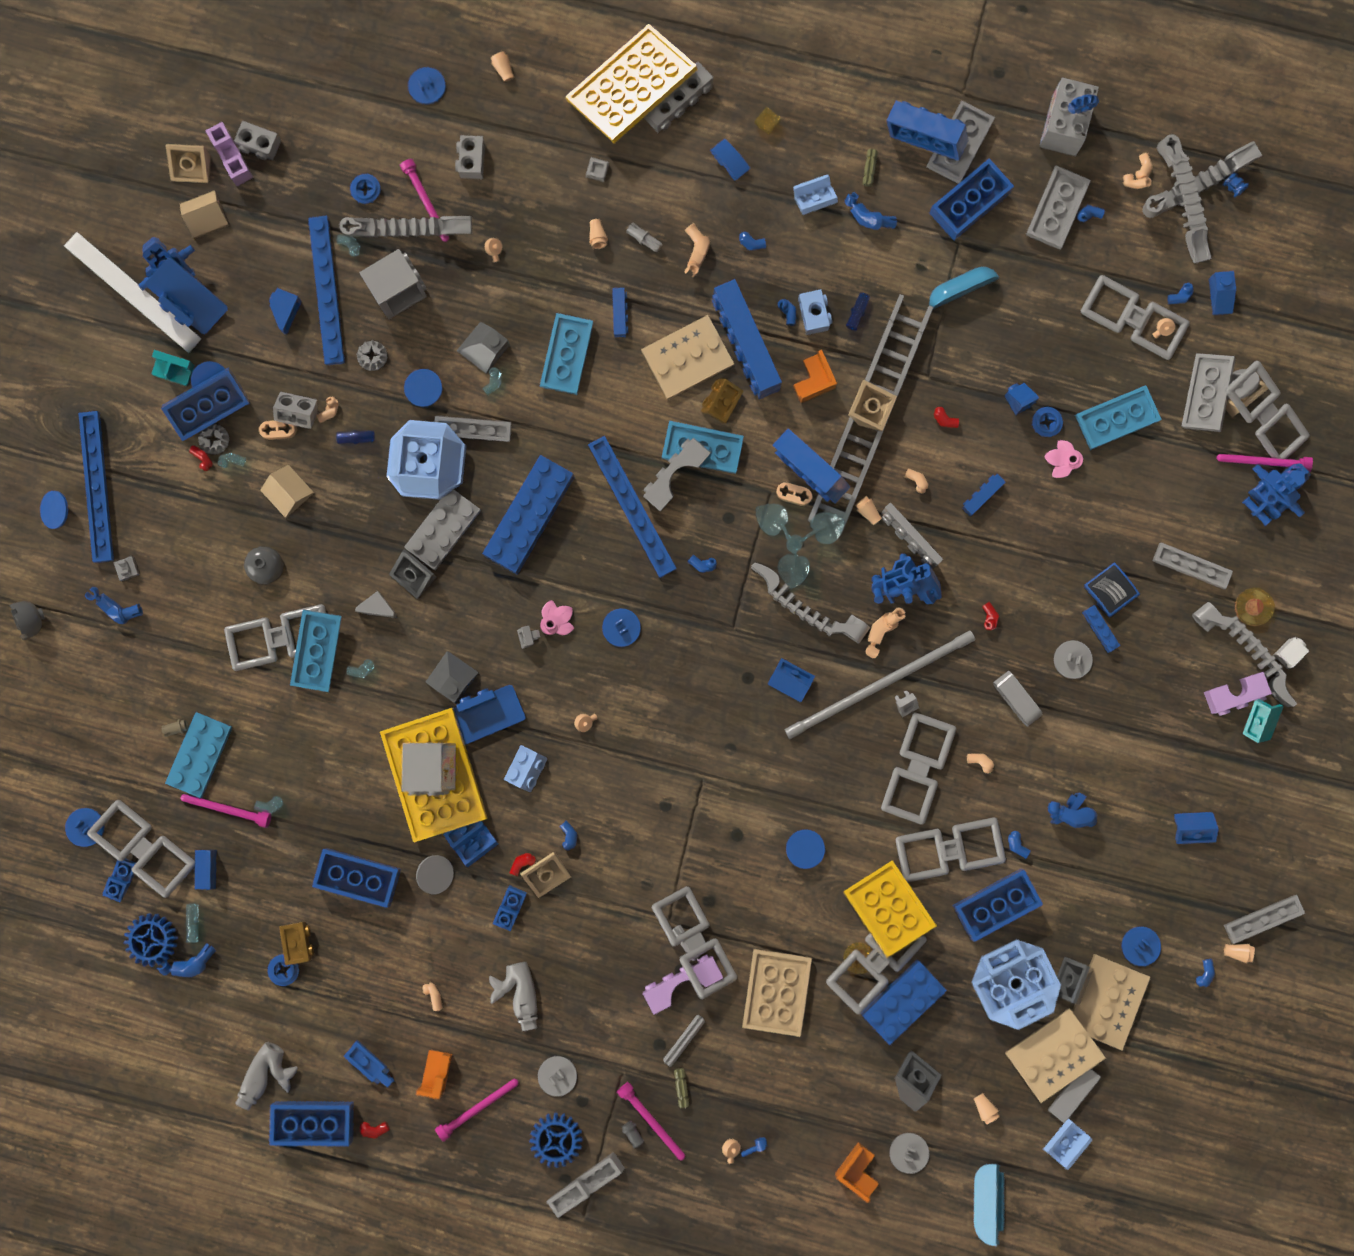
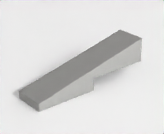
M613 1152L549 1198L547 1203L555 1215L560 1217L588 1198L590 1194L620 1175L625 1168Z

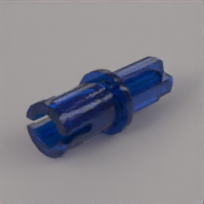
M859 294L854 307L851 308L852 313L846 324L847 328L854 331L857 330L862 316L865 315L864 310L870 298L868 294Z
M353 430V432L336 433L338 444L354 443V445H357L358 443L374 442L375 440L374 431Z

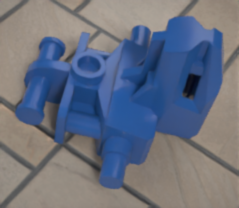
M151 238L142 248L143 257L150 265L146 268L147 277L138 284L139 288L142 291L147 288L146 281L169 257L173 258L194 277L195 270L185 263V259L195 249L189 245L180 252L176 248H171L167 251V247L158 238Z
M1259 464L1253 468L1261 480L1248 493L1259 506L1250 499V496L1242 503L1252 511L1251 514L1253 516H1257L1264 526L1272 519L1268 518L1262 511L1263 509L1274 520L1279 518L1281 513L1287 508L1298 517L1305 513L1296 502L1300 498L1297 489L1301 488L1310 477V472L1302 464H1293L1281 474L1277 470H1272L1268 473Z
M906 554L899 556L900 560L895 561L892 570L887 571L885 567L881 568L882 578L879 575L872 577L873 584L871 588L875 596V603H882L884 600L883 596L885 595L891 604L894 603V597H898L901 594L904 596L906 603H911L913 601L912 596L916 593L920 600L926 604H933L937 599L942 598L940 582L930 564L925 563L916 567L911 557Z

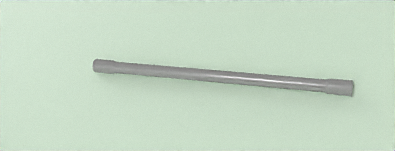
M969 630L940 648L805 720L784 729L788 738L792 739L819 722L952 651L975 641V637Z

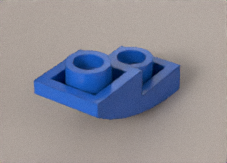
M723 139L710 150L720 166L724 165L733 180H737L750 169L742 156L726 139Z
M1081 793L1072 794L1066 803L1068 807L1065 808L1077 810L1086 796ZM1051 814L1050 816L1052 818L1050 823L1059 824L1063 821L1059 820L1060 815Z
M128 859L123 861L117 860L112 876L108 878L102 895L121 902L134 877L132 867L136 863Z
M509 885L493 924L511 931L527 892Z

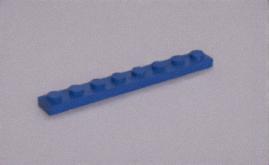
M327 216L308 218L324 362L326 366L343 364L345 360L329 219Z
M100 412L79 413L92 561L93 563L114 561Z
M603 436L588 444L659 578L675 571L676 567L606 437Z

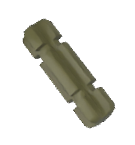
M868 149L865 176L863 178L864 186L873 185L878 153L875 149Z
M684 1068L675 1069L677 1097H679L678 1104L680 1108L689 1107V1098H687L686 1079H684L685 1070Z

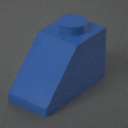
M1234 271L1215 272L1209 278L1213 315L1232 314L1236 294Z
M277 288L270 296V307L279 329L283 334L287 335L302 301L298 296Z
M1016 383L1010 386L1005 394V398L1015 415L1032 407L1039 399L1038 395L1025 383L1021 385Z

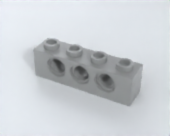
M699 62L695 63L698 70L644 117L657 133L662 129L666 130L675 117L679 118L682 116L689 105L693 106L698 101L700 95L706 94L712 89L713 77ZM690 84H696L698 87L695 89H691L688 86ZM677 96H682L684 99L682 101H677L674 98ZM663 108L670 110L668 113L661 112Z

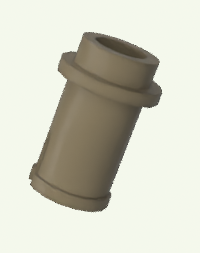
M178 719L177 722L162 725V733L164 737L177 733L184 734L185 731H188V724L186 720Z

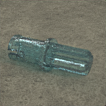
M189 903L186 905V923H184L186 925V943L199 942L198 925L200 922H198V904Z

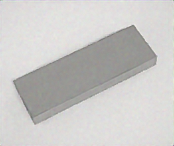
M1089 1069L1069 1083L1048 1110L1065 1123L1101 1077L1092 1069Z

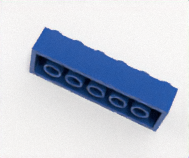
M734 279L715 287L714 295H712V304L715 310L720 312L721 317L719 319L723 328L727 327V337L730 344L735 345V355L738 361L743 363L744 368L742 370L746 379L750 378L751 380L750 388L753 395H757L760 400L780 391L782 381L736 280Z
M540 455L482 554L518 575L575 478L574 474Z

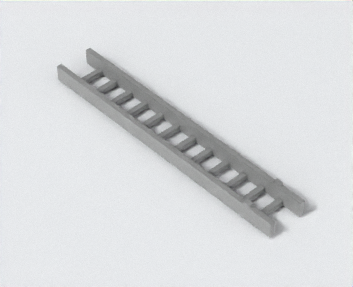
M901 294L898 297L865 378V381L869 382L875 370L898 379L894 391L871 383L898 396L933 307L928 306L922 323L900 315L897 312L904 298V295ZM896 319L919 328L915 340L891 331L894 320ZM890 336L912 345L908 357L883 348L887 337ZM882 353L905 362L901 374L876 365L880 354ZM851 417L848 420L830 465L843 478L857 483L852 495L845 493L842 496L850 500L846 511L842 512L820 503L822 497L818 494L808 522H813L818 508L825 510L824 513L836 517V515L840 516L842 521L837 531L840 535L846 525L883 431H878L873 443L851 435L849 431L852 423L855 422ZM848 439L871 448L867 459L863 460L841 451L845 440ZM839 456L863 465L859 478L834 468Z

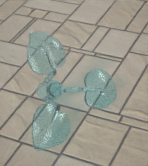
M772 503L756 507V518L761 529L766 534L772 536L777 535L783 529L788 540L786 543L787 549L794 554V556L790 554L783 556L778 563L779 575L790 586L789 589L800 585L810 570L808 559L804 556H798L797 553L802 548L803 542L815 534L816 539L820 543L831 544L839 538L845 524V520L834 513L823 512L814 516L810 522L814 531L804 537L799 535L789 536L786 527L783 526L788 521V513L783 506Z

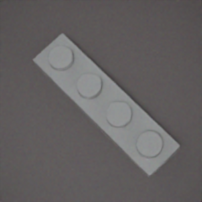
M435 416V422L447 423L460 438L509 442L511 440L512 422Z
M1159 543L1153 561L1221 589L1227 588L1233 572L1164 543Z
M1293 895L1227 923L1224 927L1231 943L1235 944L1303 915L1305 912L1298 896Z

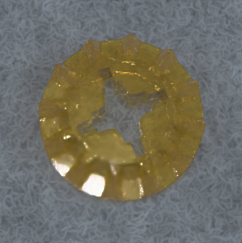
M855 942L845 950L843 961L854 950H862L861 953L867 957L872 949L865 943ZM856 960L848 968L849 971L855 974L868 972L860 962L856 966Z

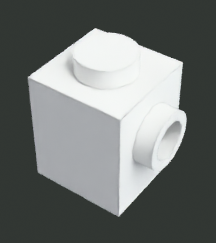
M1294 637L1288 639L1273 656L1288 669L1294 667L1309 650L1301 639Z

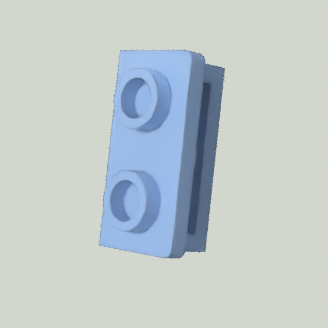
M829 175L818 177L793 187L795 201L802 215L838 203Z
M520 745L504 780L525 791L531 792L536 785L541 771L545 767L547 757Z
M1067 1119L1044 1147V1150L1068 1170L1092 1142V1138L1070 1119Z

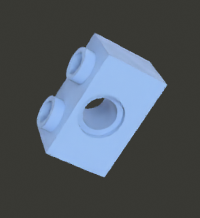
M821 289L799 294L798 301L806 335L828 331L830 324H832L831 314L826 311L825 306H828L826 295L822 294ZM814 308L819 309L821 314L813 315L811 310Z

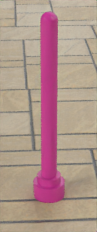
M405 160L400 164L403 173L410 177L429 216L439 219L416 174L417 166L414 160ZM440 235L443 242L449 240V236Z
M1219 454L1217 456V460L1220 462L1290 467L1293 464L1300 463L1309 472H1311L1313 465L1312 457L1291 460Z
M187 794L181 795V801L253 820L260 827L268 828L271 821V813L263 811L257 814Z
M512 1079L451 1123L441 1124L436 1127L435 1131L443 1142L450 1138L454 1129L519 1084L518 1080Z
M629 1082L625 1083L617 1091V1094L625 1100L628 1099L679 1160H684L685 1154L637 1099L632 1085Z

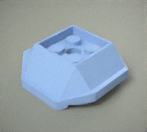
M409 420L391 438L387 477L401 496L440 500L463 483L466 445L447 423ZM423 455H427V461L421 464L420 458Z
M1020 940L1010 942L982 956L971 982L988 1018L1015 1029H1021L1053 1013L1061 986L1044 950ZM1014 978H1018L1020 981L1017 988L1011 987V981Z

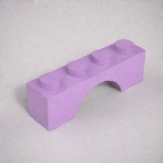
M704 955L697 959V964L692 966L700 983L705 987L723 979L713 956L708 957V955ZM683 967L680 968L681 972L676 975L670 973L662 978L663 981L657 985L653 982L645 986L646 990L643 991V995L653 1015L671 1006V994L674 988L679 983L690 980Z

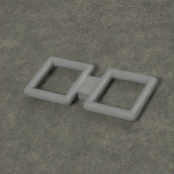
M1104 275L1099 276L1081 309V314L1116 333H1120L1126 323L1135 328L1131 336L1133 342L1167 360L1171 359L1190 324L1189 321L1154 302H1150L1146 310L1136 305L1139 299L1138 293ZM1103 284L1130 298L1117 324L1090 310ZM1153 311L1166 318H1170L1180 325L1167 351L1140 337Z
M1260 361L1253 362L1226 388L1225 392L1245 421L1251 423L1257 418L1262 424L1255 432V435L1271 458L1287 459L1310 437V434L1289 404H1284L1279 410L1273 404L1281 392ZM1257 371L1271 391V394L1250 413L1235 390ZM1286 414L1300 436L1279 455L1265 433Z
M319 604L282 613L280 615L282 626L272 629L269 619L266 617L225 627L224 632L232 669L239 671L276 662L277 654L275 648L287 646L289 657H295L296 649L289 619L302 617L303 609L326 613L325 606ZM263 626L269 656L239 662L233 633Z
M913 713L900 750V755L911 759L908 770L899 767L894 769L881 806L882 811L918 824L925 823L938 786V782L927 778L930 766L940 770L944 768L956 732L955 726L919 713ZM918 721L947 731L938 761L909 751ZM900 776L929 786L920 815L890 805Z
M116 800L88 830L87 835L118 861H123L132 853L139 859L132 867V872L162 897L167 898L195 867V860L165 836H160L154 844L150 843L144 837L151 830L152 826L121 800ZM118 809L142 828L121 852L97 833ZM162 845L186 863L184 868L166 888L142 870Z
M993 817L954 825L952 827L954 839L943 841L939 829L896 837L895 841L903 877L907 882L947 875L949 873L947 861L959 859L962 871L1005 863L1006 857L997 818ZM991 826L997 857L967 862L961 832ZM934 837L940 868L910 874L904 843Z
M684 887L652 905V909L671 945L677 946L682 943L685 947L687 954L680 957V962L700 999L710 996L737 979V975L719 941L714 938L705 942L700 932L709 927V922L690 887ZM686 896L700 924L676 937L661 909ZM714 948L728 976L703 989L689 961Z
M869 933L865 938L866 943L873 948L869 955L865 957L860 951L854 950L826 980L827 985L856 1014H861L888 984V979L881 971L888 964L895 971H900L927 941L924 935L918 938L905 954L896 961L892 956L886 958ZM856 959L879 981L859 1004L836 983Z

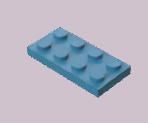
M556 313L540 387L575 395L578 394L594 323L592 320Z
M1146 385L1075 415L1090 450L1162 420Z
M669 421L662 459L670 460L675 453L679 455L683 450L681 448L682 444L687 439L692 440V438H695L711 452L699 467L736 474L744 436Z
M303 609L290 686L329 692L342 616Z
M196 712L165 784L202 798L233 727Z

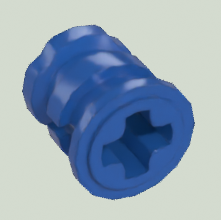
M1236 172L1223 183L1224 186L1229 187L1228 190L1234 193V198L1238 197L1249 186V183L1244 184L1243 179L1237 177L1238 174Z

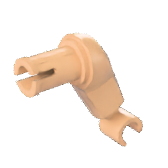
M693 223L685 229V232L695 243L692 255L685 269V273L689 270L693 272L692 277L698 273L710 245L708 236H703Z
M896 608L892 613H885L872 624L868 642H871V644L866 649V654L871 658L878 656L880 650L875 648V645L881 644L885 633L897 628L899 621L905 618V611L902 608Z

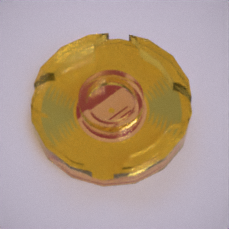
M1261 588L1244 590L1235 601L1237 617L1241 622L1250 626L1265 624L1274 613L1275 604L1273 598Z

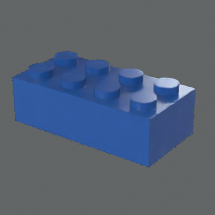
M895 101L886 120L891 138L957 161L960 160L968 143L967 129L964 122L958 119H949L941 113H931L923 107H914L905 101Z
M988 159L936 202L929 214L955 241L1011 193L1014 185Z
M228 367L163 404L161 409L181 440L184 441L249 404V399Z
M789 428L773 444V447L777 450L775 454L780 460L789 466L800 478H803L827 502L831 500L835 504L850 488V485L835 469Z
M325 848L322 850L312 887L388 908L391 907L401 869Z
M1019 869L952 906L970 940L975 942L1042 906L1043 903L1025 870Z
M915 960L864 1009L861 1015L890 1045L947 990L920 961Z
M275 1101L270 1105L269 1145L349 1146L353 1142L354 1102Z

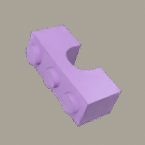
M223 122L205 130L236 186L252 179L253 176Z
M1264 672L1240 679L1242 692L1239 696L1231 694L1227 685L1204 692L1211 713H1218L1221 716L1230 713V708L1237 707V709L1249 706L1248 702L1257 699L1266 700V696L1272 693Z

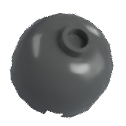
M260 546L254 548L244 559V569L247 576L258 584H271L278 580L283 572L284 563L281 556L270 547Z
M28 601L9 605L12 609L11 613L16 627L21 631L22 635L20 636L22 640L29 639L41 631L42 620L45 619L41 608L37 609L33 603Z

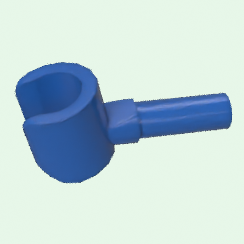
M766 1138L755 1139L756 1146L741 1152L742 1156L745 1157L753 1152L765 1150L767 1146Z

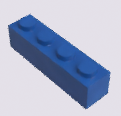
M612 288L614 337H626V333H628V326H626L628 314H625V310H628L627 303H625L627 291L624 288Z
M998 474L992 475L988 479L989 482L987 484L984 483L980 487L981 490L979 492L976 491L972 495L973 498L970 501L967 499L963 503L964 507L962 509L970 517L1005 483Z
M1095 605L1082 612L1107 653L1120 646Z

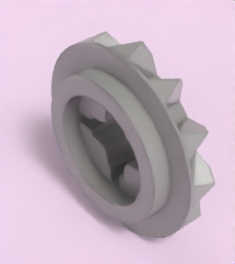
M373 340L364 342L356 354L359 364L369 371L380 369L387 361L385 347L380 342ZM373 349V352L377 354V356L373 357L371 363L370 358L366 355L370 354V352Z
M217 424L203 429L198 436L200 447L208 454L223 452L229 443L227 431ZM215 433V437H217L220 440L214 441V443L211 444V441L207 438L212 437Z

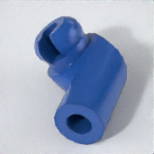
M1088 205L1078 212L1077 219L1081 222L1087 221L1092 216L1102 219L1105 210Z
M742 232L739 235L740 243L748 250L766 248L765 238L754 240L748 232Z
M1185 283L1178 294L1168 295V304L1186 303L1194 292L1193 285Z
M786 299L779 300L778 308L787 316L786 325L795 326L796 307Z
M692 555L688 560L701 573L713 571L717 565L714 558L701 561L695 555Z
M566 820L559 827L566 834L565 842L562 844L563 848L569 851L576 846L577 832Z
M1012 831L1008 837L1009 847L1011 851L1026 859L1030 854V850L1021 845V834L1018 831Z
M1212 959L1202 960L1204 974L1196 979L1197 985L1200 987L1210 986L1215 977Z

